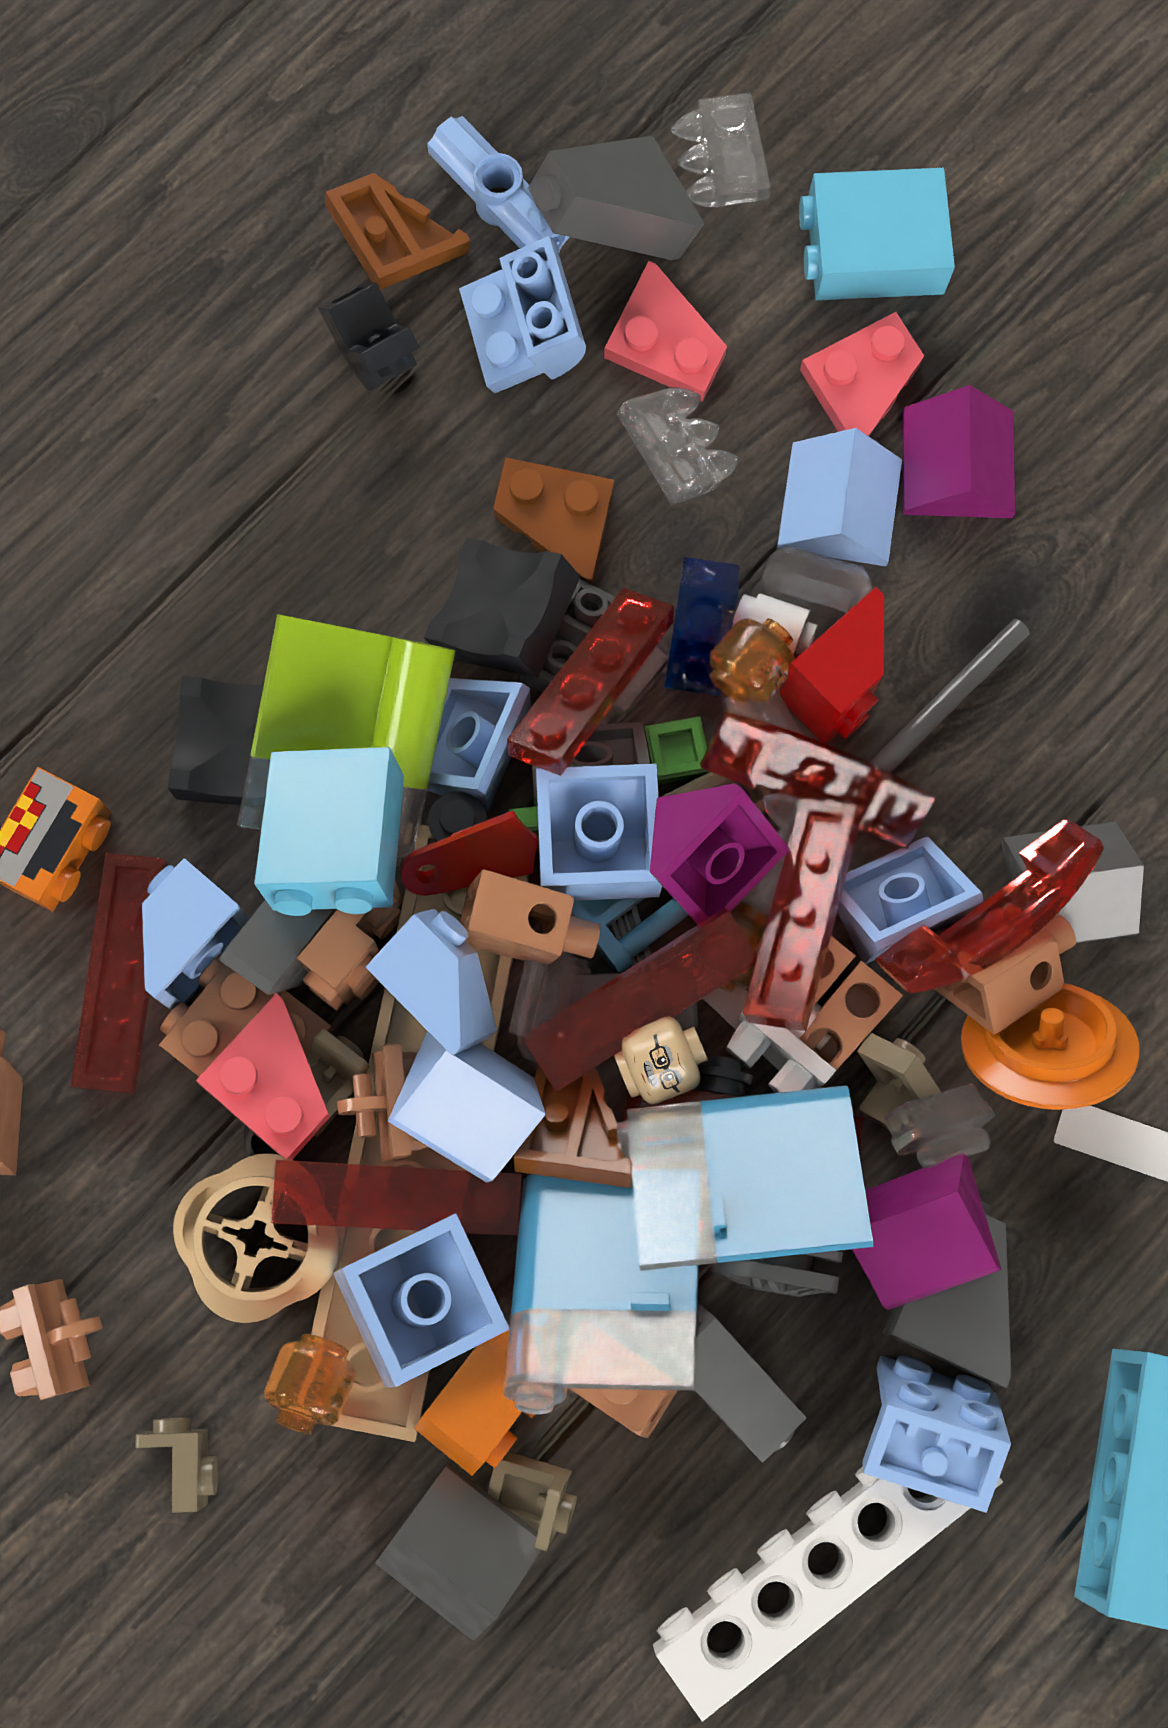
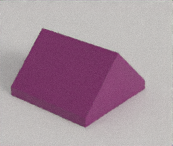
M971 385L904 407L902 411L903 515L1013 518L1015 515L1013 411Z
M736 783L659 797L656 800L650 873L695 923L709 935L790 850L745 791Z
M965 1153L865 1190L873 1247L852 1250L885 1309L890 1310L1002 1270L969 1157Z

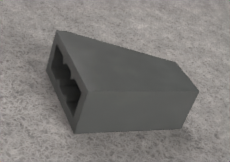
M653 135L551 150L527 188L554 234L668 260L680 259L705 224Z
M264 900L227 946L219 960L268 995L302 986L304 984L302 979L308 972L297 957L337 909H313L306 915L291 916L273 911L267 901Z
M982 1201L1002 1270L893 1308L882 1333L992 1385L1007 1388L1011 1379L1006 1223L990 1217L993 1207Z
M698 1302L697 1316H635L629 1322L762 1463L774 1451L783 1448L791 1440L795 1429L806 1419L805 1415L723 1325Z

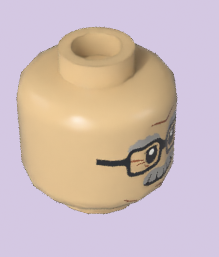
M671 1016L661 1017L627 1031L621 1039L622 1050L614 1053L617 1065L631 1097L641 1095L643 1100L652 1105L696 1088L700 1082V1072L697 1064L708 1060L695 1027L683 1031L678 1020Z

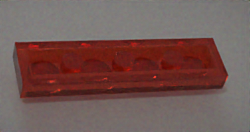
M622 588L508 737L509 756L561 776L673 624L674 605Z
M800 799L788 843L790 850L784 858L743 1009V1015L748 1023L807 1031L862 817L856 804Z
M105 853L71 1087L75 1089L134 1095L136 1093L150 995L145 990L142 903L150 895L147 889L151 881L161 870L168 866V862L164 858Z
M723 908L529 1032L522 1039L557 1092L622 1050L623 1038L633 1031L663 1017L676 1016L754 966L760 960L730 911Z
M275 1160L270 1223L420 1231L456 1213L465 1233L518 1236L522 1174L498 1173L493 1181L486 1183L472 1173L463 1170Z

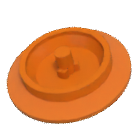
M1067 983L1063 984L1059 992L996 1034L991 1033L969 1015L962 1028L961 1047L963 1056L968 1067L979 1081L995 1093L1009 1100L1036 1108L1065 1110L1086 1107L1102 1102L1126 1086L1133 1077L1139 1060L1138 1037L1128 1018L1116 1006L1101 996Z

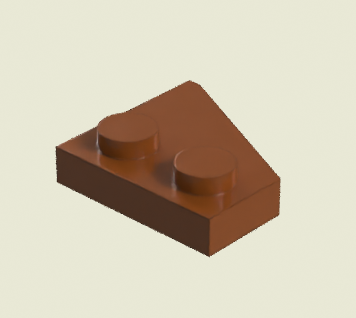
M375 173L326 191L325 206L367 275L372 282L377 283L380 290L469 252L471 240L466 233L458 229L452 234L430 219L431 210L414 199L403 197L393 185Z
M505 457L493 507L494 517L514 533L525 535L529 539L531 546L539 552L547 551L562 554L580 575V579L592 585L613 494L614 480Z
M539 1061L534 1080L546 1115L515 1152V1172L631 1188L633 1166L630 1158H626L622 1148L618 1125L612 1109L606 1104L605 1090L598 1070Z

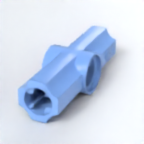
M451 116L437 127L436 133L428 142V153L475 201L476 211L480 218L490 225L499 226L520 249L550 236L556 243L559 253L564 243L570 237L554 234L527 189L529 184L523 179L522 168L517 160L509 155L498 153L463 116L459 118ZM497 187L508 189L504 193H494L489 191Z

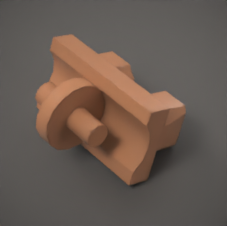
M401 1044L381 1046V1051L372 1053L375 1096H372L371 1074H359L353 1076L354 1098L337 1101L338 1115H356L358 1137L376 1135L374 1113H377L381 1162L398 1161L410 1156L411 1152L428 1147L388 1122L417 1055L415 1052H402Z
M62 1279L36 1285L30 1284L12 1290L14 1299L0 1307V1334L6 1340L24 1336L29 1359L12 1365L10 1375L15 1394L17 1396L39 1395L40 1400H44L90 1386L84 1365V1360L91 1358L86 1335L103 1329L100 1316L81 1320L76 1298L67 1299Z

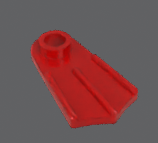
M510 811L411 852L404 858L401 864V880L405 888L410 892L429 896L468 888L483 869L511 878L532 874L534 871V857L539 841L536 833L527 828L514 811ZM425 865L435 866L429 871L418 870Z

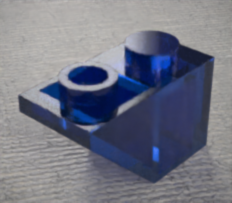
M690 557L683 558L664 688L720 696L738 597L740 565Z

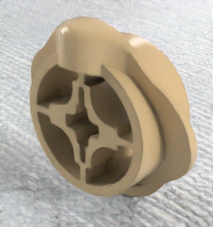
M258 1154L247 1157L229 1169L198 1182L183 1197L174 1218L173 1235L175 1245L180 1257L190 1271L199 1297L215 1314L233 1322H258L273 1316L294 1302L310 1297L320 1290L331 1278L338 1263L340 1242L337 1227L320 1198L314 1180L297 1162L292 1160L288 1163L277 1154ZM246 1186H264L257 1206L249 1217L233 1219L212 1214L219 1201L230 1192ZM281 1192L290 1197L303 1213L308 1228V1244L281 1233L276 1227L274 1216ZM256 1220L263 1221L267 1224L265 1234L274 1238V1242L286 1245L287 1248L274 1244L272 1247L262 1245L257 1254L249 1253L246 1251L247 1240L239 1237V1233L227 1230L225 1226L236 1230L241 1228L251 1229ZM206 1232L218 1235L219 1238L229 1241L236 1249L238 1257L232 1281L223 1277L212 1264L206 1249ZM278 1256L301 1261L296 1270L281 1282L268 1287L249 1288L255 1269L264 1258Z

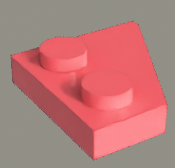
M648 261L604 348V358L703 402L725 358L727 346L655 263Z
M277 993L196 1080L202 1088L288 1163L294 1159L330 1118L283 998Z

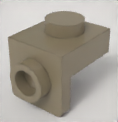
M322 1029L314 1038L312 1048L306 1055L330 1115L328 1121L315 1134L316 1137L322 1133L338 1114L337 1101L354 1096L353 1076L366 1074L369 1068V1064L364 1060L363 1053L352 1041L343 1036L334 1037L325 1029Z
M870 1033L857 1052L876 1078L877 1083L861 1103L860 1111L866 1118L902 1137H907L941 1091L923 1065L926 1060L925 1056L916 1047L899 1038L891 1043Z
M191 1418L153 1419L152 1431L136 1434L135 1448L172 1447V1513L198 1512L208 1505V1495H216L218 1487L217 1457L208 1456V1429H191Z
M507 1452L496 1468H493L488 1494L538 1532L535 1548L547 1551L556 1532L567 1534L577 1496L567 1493L572 1474L571 1470L512 1452Z

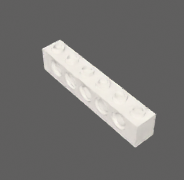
M862 1466L855 1474L860 1481L841 1497L836 1491H832L817 1501L806 1513L811 1521L793 1535H790L788 1530L785 1529L771 1537L757 1551L761 1558L760 1561L743 1574L735 1568L719 1578L707 1590L711 1599L691 1614L688 1608L685 1607L668 1618L657 1630L661 1638L653 1644L656 1657L703 1722L968 1511L970 1507L930 1494L921 1498H913L907 1487L864 1474ZM1000 1477L998 1479L996 1487L1003 1483ZM881 1503L887 1514L885 1527L874 1536L862 1535L858 1528L860 1511L868 1504ZM822 1542L834 1543L838 1550V1562L835 1568L823 1575L810 1572L808 1556L811 1549ZM777 1581L788 1585L789 1601L783 1610L770 1614L758 1608V1595L766 1584ZM719 1622H732L740 1628V1639L737 1645L725 1653L711 1650L707 1646V1636L710 1629Z

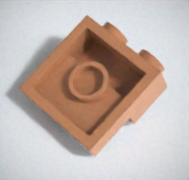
M396 881L394 883L392 907L372 908L371 911L364 914H349L337 909L297 957L308 972L302 980L315 995L336 1011L343 1003L348 1005L355 996L363 1000L379 983L366 966L380 952L373 938L377 936L380 940L384 939L399 922L401 910L398 908L403 903V899Z
M218 956L200 976L198 983L205 989L189 1007L184 1002L179 1003L163 1021L160 1030L166 1034V1037L159 1046L196 1075L200 1076L276 993L283 998L306 1055L311 1050L317 1034L322 1029L330 1033L333 1028L287 991L266 994L219 960L220 956Z

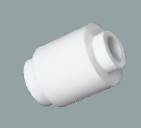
M744 594L734 616L730 638L741 641L742 648L791 664L797 655H800L813 643L818 625L809 622L811 610L763 594H759L757 598Z

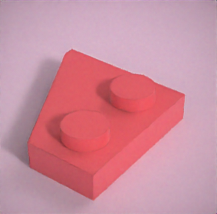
M894 312L803 359L800 372L838 432L857 428L867 436H870L880 420L884 419L893 406L903 387L907 386L920 367L924 354L897 312Z

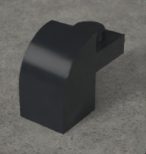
M364 281L318 306L338 348L356 377L367 390L370 391L417 365L411 352L420 347L410 327L396 323L377 283Z

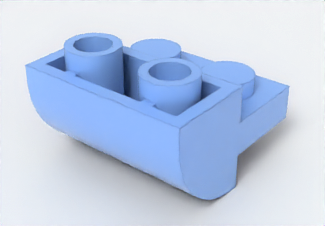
M550 236L499 258L502 266L501 270L459 288L485 383L494 393H498L542 373H545L553 380L577 365L585 354L586 345L558 249Z

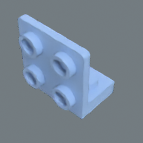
M880 1356L876 1369L882 1406L862 1461L863 1473L987 1513L1011 1446L997 1394L992 1391L988 1384L972 1376L957 1375L956 1379L933 1372L929 1365L913 1357L899 1356L895 1360Z

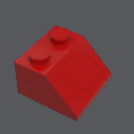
M877 587L870 591L791 662L787 672V679L783 683L778 698L824 745L838 733L844 739L851 736L868 719L870 715L867 712L879 700L874 691L884 675V594Z

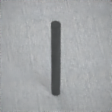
M1013 619L859 771L861 779L871 788H876L1030 634L1027 626L1020 620Z

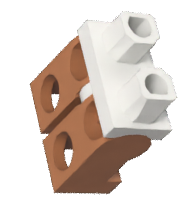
M813 922L750 1004L740 1014L737 1020L741 1024L735 1030L725 1050L736 1060L743 1062L744 1066L748 1069L754 1065L768 1047L787 1061L768 1084L775 1093L809 1090L814 1086L820 1088L903 995L861 961L821 1007L817 1001L853 960L855 955L817 923Z

